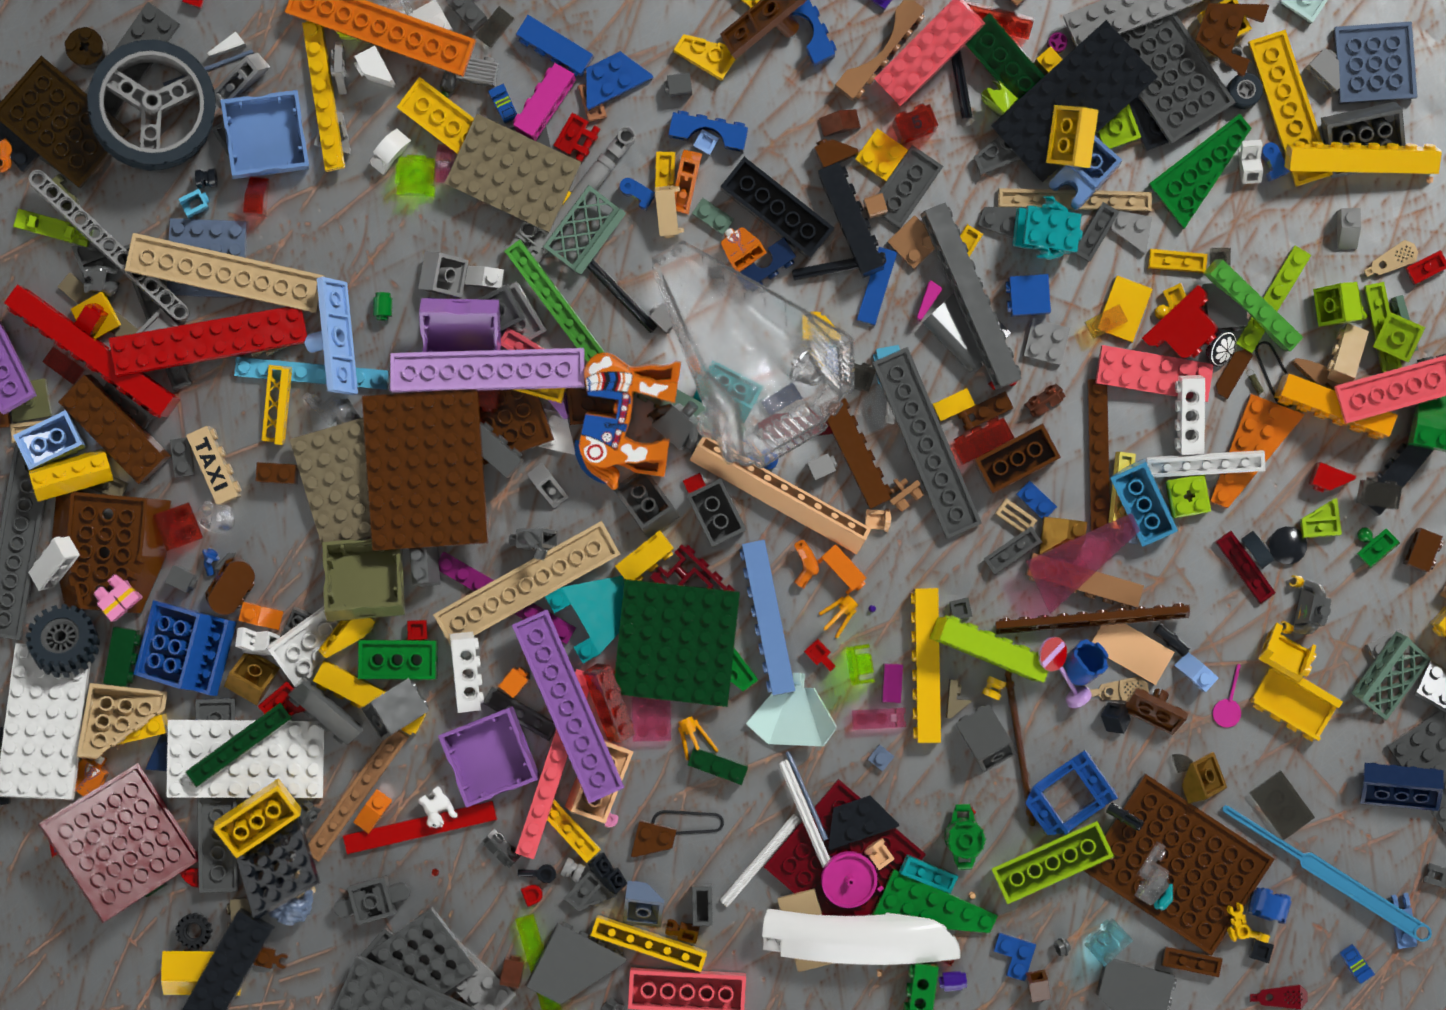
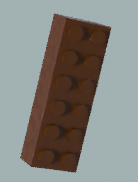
M92 374L84 375L58 401L138 484L146 483L171 457L114 400L111 394L103 389V386Z

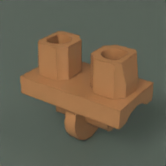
M895 478L893 480L895 486L891 488L893 494L898 490L901 492L889 502L892 506L895 505L901 512L910 506L904 498L907 494L910 493L915 501L924 495L919 486L921 485L920 482L916 480L907 488H904L903 486L909 483L908 480L904 478L899 482Z

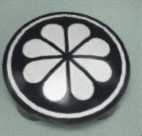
M1223 329L1217 332V338L1206 348L1205 352L1209 356L1211 364L1216 367L1225 365L1232 358L1237 345L1236 335L1232 331H1225Z

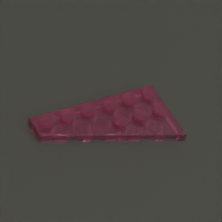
M1132 513L1026 561L1049 614L1140 531Z

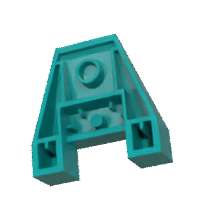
M622 575L561 587L545 596L554 613L572 605L590 636L587 640L574 646L582 663L601 654L619 634L625 581Z

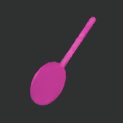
M1237 664L1229 699L1220 700L1213 708L1214 721L1222 727L1235 726L1241 718L1240 706L1232 700L1241 667L1240 664Z

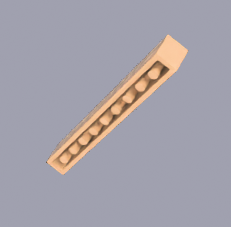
M703 435L690 458L691 462L856 555L871 531L870 527L706 435Z

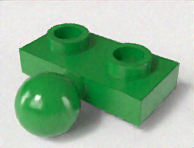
M1367 527L1361 528L1357 533V537L1361 542L1368 543L1357 555L1370 569L1400 544L1387 528L1375 538H1373L1371 529Z

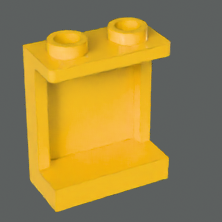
M1276 622L1266 636L1258 659L1299 682L1303 676L1307 677L1311 672L1312 667L1310 664L1317 655L1314 653L1317 646L1312 644L1307 649L1281 634L1283 626Z

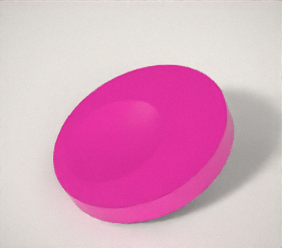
M852 851L842 852L833 856L825 864L821 874V886L825 895L832 903L843 908H854L867 902L874 894L877 886V873L873 864L864 855Z

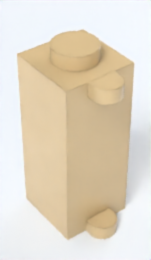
M680 186L655 187L659 235L664 236V238H673L675 235L684 232L683 227L678 228L675 192L680 191Z

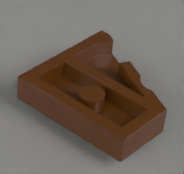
M639 820L631 857L672 849L677 829Z

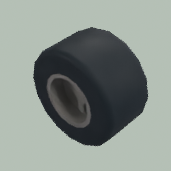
M1245 73L1244 77L1236 75L1229 82L1227 90L1236 102L1233 106L1239 109H1248L1261 99L1263 85L1256 75L1251 73Z

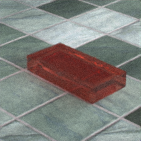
M52 347L42 361L73 385L85 371L82 366L55 347Z

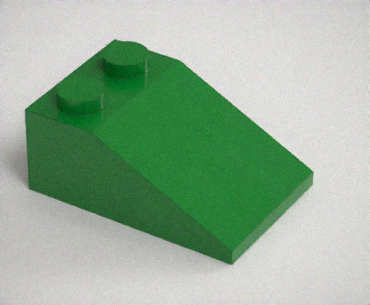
M1446 396L1416 404L1408 440L1409 445L1446 452Z

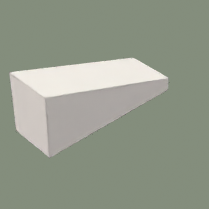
M235 31L207 54L213 58L247 45Z

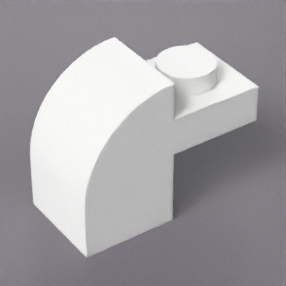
M395 129L373 151L374 155L369 163L384 175L394 160L404 153L411 140L401 131Z
M1261 140L1242 141L1241 148L1238 149L1239 173L1242 184L1261 183L1262 181Z
M240 627L237 629L235 646L241 648L242 652L247 654L271 655L266 647L279 639L280 636L269 631L254 632Z

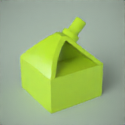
M1357 282L1338 283L1313 289L1318 327L1335 326L1365 320L1368 317L1367 313L1363 310L1364 307L1361 303Z

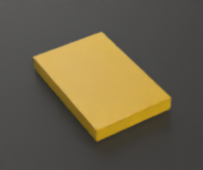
M1117 275L1096 330L1133 343L1153 289Z

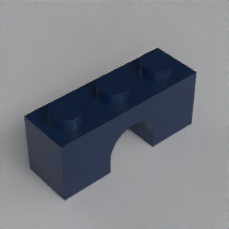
M784 238L767 249L772 257V263L768 267L760 268L753 262L737 273L748 290L752 288L754 291L764 285L762 281L767 278L773 279L779 274L778 270L783 267L787 269L795 263L796 255Z

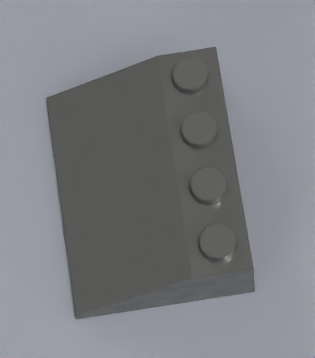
M1396 101L1321 117L1324 145H1331V142H1340L1343 145H1349L1351 142L1361 143V145L1378 143L1380 146H1387V143H1395L1399 146H1405L1406 144L1403 109ZM1333 172L1331 177L1337 178L1360 172Z
M304 676L288 693L290 696L289 701L296 707L301 705L306 709L304 713L309 718L313 719L315 717L320 721L318 725L326 732L328 730L335 734L333 738L340 744L344 742L348 745L362 733L363 727L360 723Z

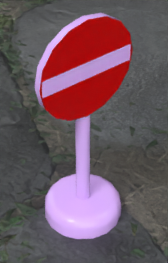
M1050 637L1040 647V664L1045 670L1051 672L1059 669L1071 689L1066 696L1067 705L1070 708L1081 707L1091 699L1092 693L1088 687H1075L1063 668L1067 657L1065 642L1061 638Z

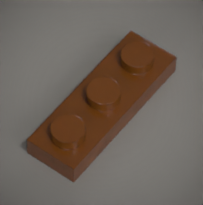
M1165 946L1161 965L1219 977L1223 958Z

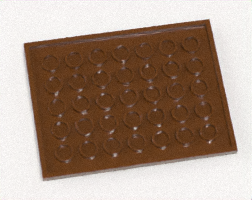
M446 390L362 396L372 550L489 543L478 390Z
M1144 774L1122 807V809L1129 810L1130 814L1144 822L1143 827L1140 831H1137L1124 822L1121 824L1120 820L1115 818L1104 835L1114 857L1083 871L1212 956L1226 935L1227 929L1232 926L1230 919L1233 917L1227 912V906L1233 907L1234 912L1237 910L1236 903H1240L1244 907L1275 859L1191 803L1188 804V801L1147 774ZM1158 876L1165 878L1168 883L1173 884V901L1165 910L1155 909L1154 904L1150 902V898L1141 895Z

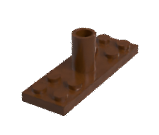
M760 0L720 34L731 55L737 59L774 27L785 37H792L798 31L799 23L790 14L807 0Z

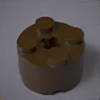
M88 27L75 29L64 42L69 59L84 69H96L107 56V42L99 33ZM88 45L89 50L86 52L85 47Z

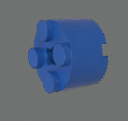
M1263 887L1262 889L1256 888L1253 891L1248 913H1252V915L1269 921L1277 920L1280 924H1286L1292 903L1290 901L1291 896L1281 893L1272 894L1273 890Z

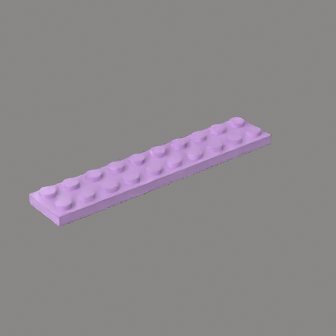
M584 348L390 353V391L395 393L475 389L585 388Z

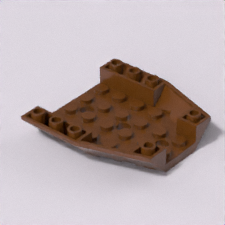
M71 492L57 496L55 500L52 539L69 536L80 554L59 581L64 604H67L70 608L75 606L78 609L102 611L97 604L99 601L94 592L101 585L106 588L108 593L111 592L114 588L107 581L112 576L118 575L123 580H127L143 596L126 613H142L166 559L171 500ZM106 509L113 511V517L110 520L104 518L103 513ZM103 547H107L110 551L107 558H102L100 555V550Z

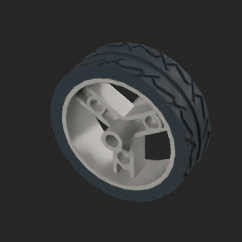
M155 39L134 41L120 46L107 55L94 72L87 96L89 121L94 135L102 147L116 160L130 167L147 171L169 169L181 165L192 158L205 144L212 130L216 109L214 88L209 74L202 64L187 50L170 42ZM141 63H158L175 69L184 78L157 91H149L121 72ZM123 86H130L132 91L124 93L121 89ZM175 89H180L183 95L176 97L172 92ZM107 90L142 112L140 147L121 138L111 127L104 110ZM136 92L143 95L142 104L133 98ZM168 94L171 101L162 105L161 96ZM197 96L199 114L192 130L176 144L160 148L161 113ZM146 118L148 120L157 119L155 125L146 124ZM148 130H152L156 133V136L148 138L145 133Z

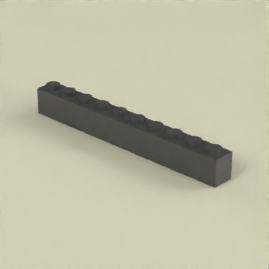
M946 203L925 210L920 216L995 390L1022 379L1021 370L1018 365H1015L1013 352L1005 341V333L1003 330H1000L998 317L990 307V298L987 294L985 295L983 282L980 277H977L975 264L968 256L967 245L961 240L960 229L952 219V210L950 207H947Z

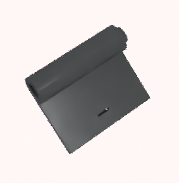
M953 293L923 324L969 372L973 370L976 373L984 365L982 363L983 360ZM998 320L999 328L1004 331L1007 338L1011 332Z

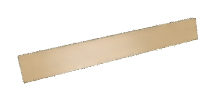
M999 188L998 207L1027 208L1028 205L1042 207V204H1046L1043 196H1053L1057 202L1068 208V210H1074L1071 207V202L1076 196V190L1053 191L1050 189ZM1096 191L1078 210L1098 211L1104 202L1118 211L1151 212L1152 192Z

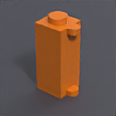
M836 544L817 560L819 564L824 560L849 587L846 591L847 594H850L854 589L859 591L866 584L864 582L866 579L865 575Z

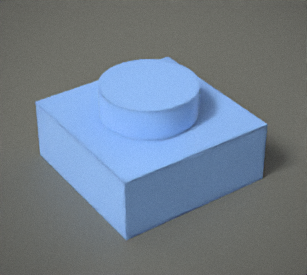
M702 129L693 147L710 156L719 138Z

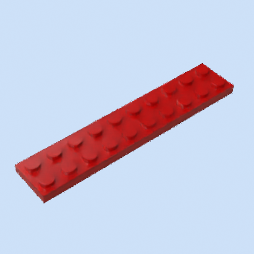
M283 307L109 338L115 375L118 377L304 344L307 331L302 310Z

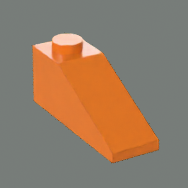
M684 150L682 153L675 186H680V191L675 192L677 212L689 214L702 159L701 153Z

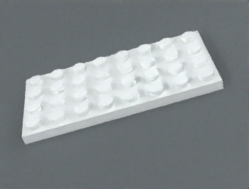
M15 643L0 756V797L74 801L79 763L77 752L85 713L91 662L87 663L89 668L85 671L83 668H80L78 670L80 674L76 676L71 672L69 673L70 677L64 678L63 674L60 673L59 678L53 676L52 672L48 675L43 669L40 670L29 653L26 644Z
M169 719L167 797L250 798L279 778L293 798H323L324 730L318 725L320 721H287L196 787L185 771L256 720Z

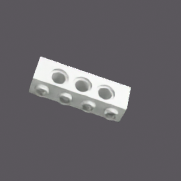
M1201 375L1178 376V381L1175 382V391L1178 393V400L1175 401V411L1178 412V419H1175V430L1177 431V438L1174 441L1175 449L1181 455L1204 454L1205 378ZM1188 392H1193L1191 400H1186ZM1193 411L1192 418L1186 419V413ZM1193 430V435L1190 438H1186V432Z
M473 632L450 634L458 713L481 710L480 704L484 703L483 692H479V686L482 685L481 674L477 673V668L481 667L480 657L476 656L475 649H479L478 638H474ZM464 651H469L470 655L467 657L461 656V653ZM466 669L472 670L469 675L463 674V671ZM468 687L474 689L470 693L464 692V690Z

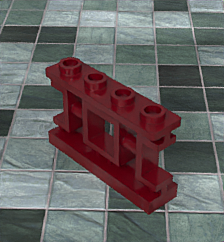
M681 544L674 552L680 560L668 573L660 566L650 576L654 582L667 583L661 575L664 574L669 579L676 572L682 578L677 585H684L696 573L708 585L706 588L714 587L709 581L712 578L724 590L736 591L730 584L726 587L721 582L723 578L716 571L712 573L707 568L710 565L702 557L698 560L694 556L696 552L688 544L686 546ZM685 552L703 570L699 572L694 567L687 573L680 566L687 560L682 553Z

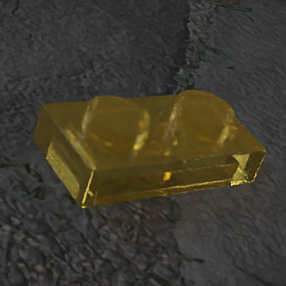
M1119 304L1084 323L1092 338L1095 339L1128 322Z

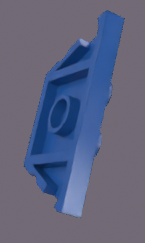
M621 51L587 67V110L589 111L652 80L653 75Z

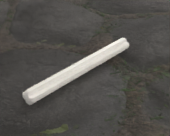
M784 760L779 763V767L822 868H824L830 857L789 761Z
M793 814L723 895L720 901L725 906L731 904L800 823L801 820L798 816Z

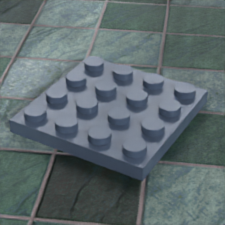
M1412 21L1334 27L1335 52L1339 60L1340 88L1338 89L1339 104L1416 99L1418 97Z
M170 218L169 241L246 258L248 222ZM167 281V288L175 296L243 298Z

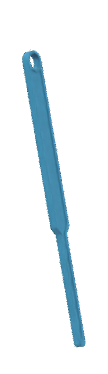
M1227 805L1222 807L1226 814L1298 858L1301 867L1421 942L1428 941L1431 938L1432 931L1429 926L1312 852L1302 853ZM1419 927H1426L1428 929V936L1426 938L1420 939L1417 937L1416 931Z

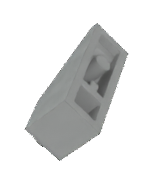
M259 53L247 55L214 90L215 97L220 103L222 99L239 97L258 81L270 66Z

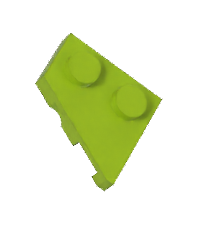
M1337 498L1300 519L1302 539L1342 535Z

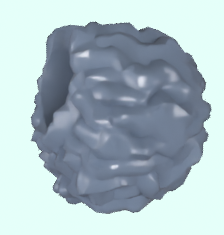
M284 879L280 881L279 888L283 886ZM268 888L266 889L265 897L267 896V893L269 891ZM311 889L307 890L299 899L295 897L269 912V916L277 918V922L289 926L297 922H304L312 909L313 891Z

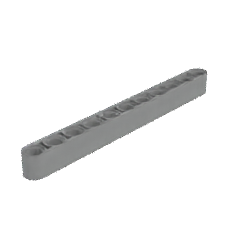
M34 170L30 173V185L39 195L177 323L187 321L189 311L180 299L157 278L144 275L136 278L132 273L126 272V264H120L118 259L121 256L128 257L129 252L43 171ZM37 176H41L43 178V182L41 184H35L33 183V179ZM50 190L58 192L54 198L48 197L47 193ZM64 203H70L72 205V208L69 211H64L61 209ZM84 216L86 222L81 225L77 224V217ZM94 229L101 232L97 238L90 236V232ZM113 243L115 247L112 251H106L104 249L105 244ZM151 282L156 283V290L149 291L146 288L147 284ZM167 295L171 297V302L163 304L160 301L161 298ZM183 309L186 313L183 317L179 318L175 316V311Z

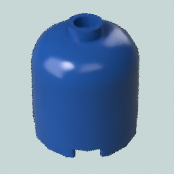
M1085 639L1067 653L1063 668L1074 685L1083 686L1092 682L1108 669V654L1100 643H1093L1089 639Z

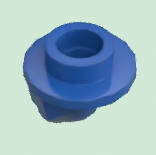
M208 548V550L203 549L204 567L207 576L214 575L212 562L220 560L219 553L211 548Z

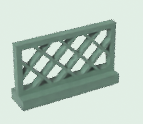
M588 185L543 247L577 274L581 275L626 215V212ZM589 191L595 195L596 204L586 205L585 196ZM607 204L613 209L608 216H601L600 205ZM597 206L598 217L588 218L586 207ZM578 208H584L585 219L575 220L574 211ZM599 219V229L590 232L588 221ZM585 221L587 232L576 234L575 223ZM572 223L574 234L563 236L562 227L565 224ZM587 235V245L578 247L577 236ZM574 237L576 248L565 249L564 238ZM554 239H561L562 250L554 251L549 245ZM576 250L577 258L572 264L566 259V251Z
M1396 631L1351 694L1387 721L1431 658L1412 643L1411 639ZM1410 646V654L1404 655V651ZM1422 656L1423 660L1421 663L1415 666V657ZM1410 659V667L1404 668V660ZM1399 661V670L1392 671L1393 666ZM1410 671V678L1404 681V673ZM1399 674V682L1392 684V676ZM1387 677V685L1381 687L1382 681ZM1399 687V693L1393 696V688ZM1388 690V698L1381 699V691ZM1376 693V701L1369 702L1371 696ZM1388 702V708L1384 713L1381 712V704Z

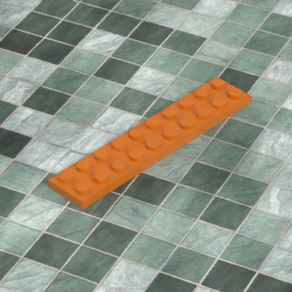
M289 0L285 9L286 14L462 77L476 44V40L367 0Z

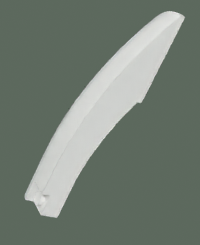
M767 909L763 924V950L781 952V957L829 963L868 965L913 964L960 958V947L955 936H952L946 930L947 927L928 918L893 913L870 916H827Z

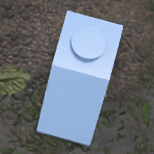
M1189 652L1174 664L1179 671L1203 692H1207L1219 679L1208 667Z

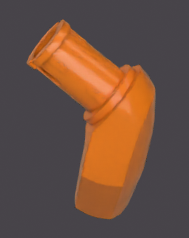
M800 540L794 544V547L802 561L803 570L794 582L804 589L812 576L818 574L819 566L806 541Z

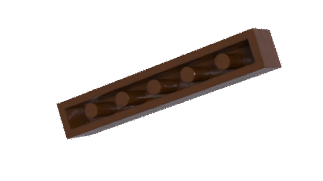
M840 395L820 405L822 414L825 416L833 432V436L869 509L890 500L892 491L888 484L884 485L881 479L884 475L880 467L876 468L873 463L876 459L871 449L867 450L865 446L867 440L862 432L859 433L856 428L859 424L855 416H850L847 410L850 406L846 398L842 399Z

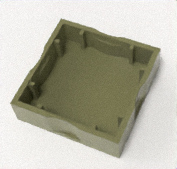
M372 538L361 541L341 540L323 542V568L325 571L324 613L328 622L405 615L403 549L373 551Z

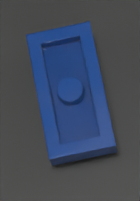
M1030 480L1016 494L1042 520L1043 517H1048L1057 508Z

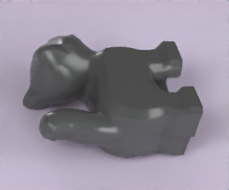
M102 265L84 267L83 277L91 278V281L85 280L84 293L89 291L104 292L107 297H113L118 292V285L120 283L115 281L106 282L107 273L117 274L120 269L118 267L112 268Z

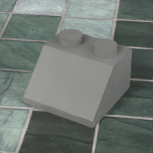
M425 251L418 289L462 298L469 260L440 252Z

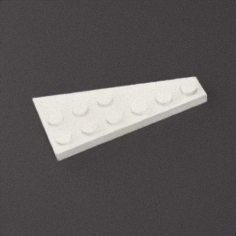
M324 606L266 647L294 686L303 676L310 678L314 673L313 670L325 659L318 649L340 622H328L324 613Z

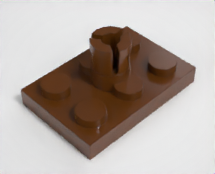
M1136 688L1123 703L1126 705L1130 715L1171 735L1187 720L1189 713L1183 711L1180 707L1166 702L1169 697L1167 691L1161 689L1159 695L1160 689L1158 688L1151 695L1145 690Z

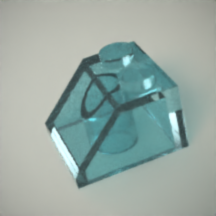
M1108 919L1099 926L1101 929L1096 933L1092 932L1085 939L1087 942L1084 943L1104 967L1133 941L1114 919L1110 921Z

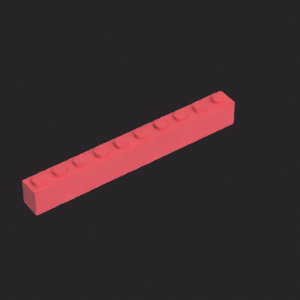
M576 669L575 674L586 699H588L595 674ZM557 729L515 854L535 859L568 759V754Z

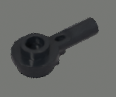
M544 864L538 870L518 869V877H537L542 883L547 884L556 878V870L552 865Z

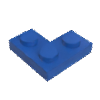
M999 932L993 951L1011 957L1006 976L1022 981L1026 980V973L1029 970L1036 944Z

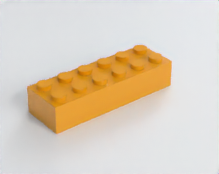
M1290 373L1281 376L1275 396L1273 397L1277 398L1280 404L1286 406L1293 404L1298 411L1304 413L1307 411L1313 412V416L1323 420L1329 418L1332 420L1331 423L1335 425L1350 426L1349 430L1356 433H1368L1367 436L1375 440L1391 435L1398 416L1389 411L1345 424L1336 391Z

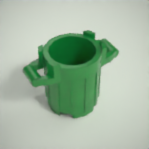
M955 804L951 820L944 832L945 844L952 852L958 870H972L975 859L984 849L986 841L984 830L975 822L970 804ZM957 812H969L968 818H957ZM959 857L964 859L970 858V862H959Z

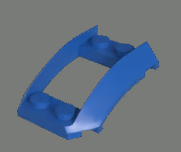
M1084 750L1032 787L1025 804L1047 835H1066L1107 804L1118 799L1114 787H1111L1092 760L1091 755ZM1075 769L1095 799L1063 822L1042 791Z

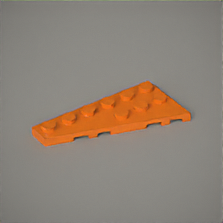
M1250 394L1228 452L1264 450L1266 463L1305 414ZM1258 471L1219 474L1210 497V502L1229 508Z

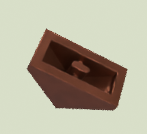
M856 109L838 110L819 118L823 137L861 128Z

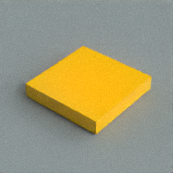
M99 292L70 309L76 320L84 306L92 303L101 305L104 311L108 313L99 331L91 334L90 337L98 339L121 326L104 292Z

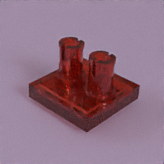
M189 502L153 515L167 551L203 538Z

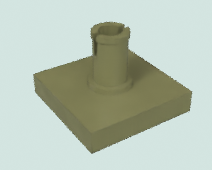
M45 378L30 381L37 396L11 410L13 423L52 417L47 380Z

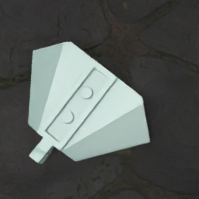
M793 673L795 692L775 696L771 693L746 723L766 743L773 745L823 747L837 729L835 722L815 688H804V673Z

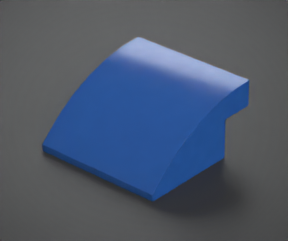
M153 600L133 675L179 689L193 690L217 696L237 622Z

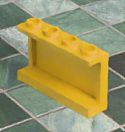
M1272 666L1269 667L1250 699V702L1254 703L1253 707L1262 713L1266 710L1271 713L1270 718L1277 722H1280V720L1286 722L1287 728L1294 732L1297 730L1304 733L1302 737L1311 742L1313 740L1320 741V735L1336 708H1340L1343 703L1340 699L1308 680L1302 678L1298 682Z

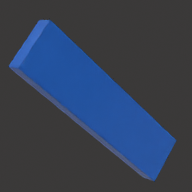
M879 247L878 252L885 253L886 263L884 264V270L870 275L857 318L858 321L874 326L897 255L896 251Z

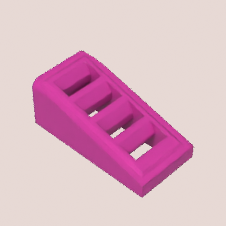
M931 280L927 284L917 314L918 321L923 319L942 291V287Z

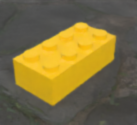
M278 778L215 820L214 830L237 859L301 815V807Z

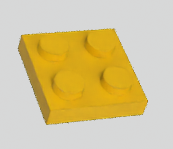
M877 128L855 158V161L886 182L908 149Z

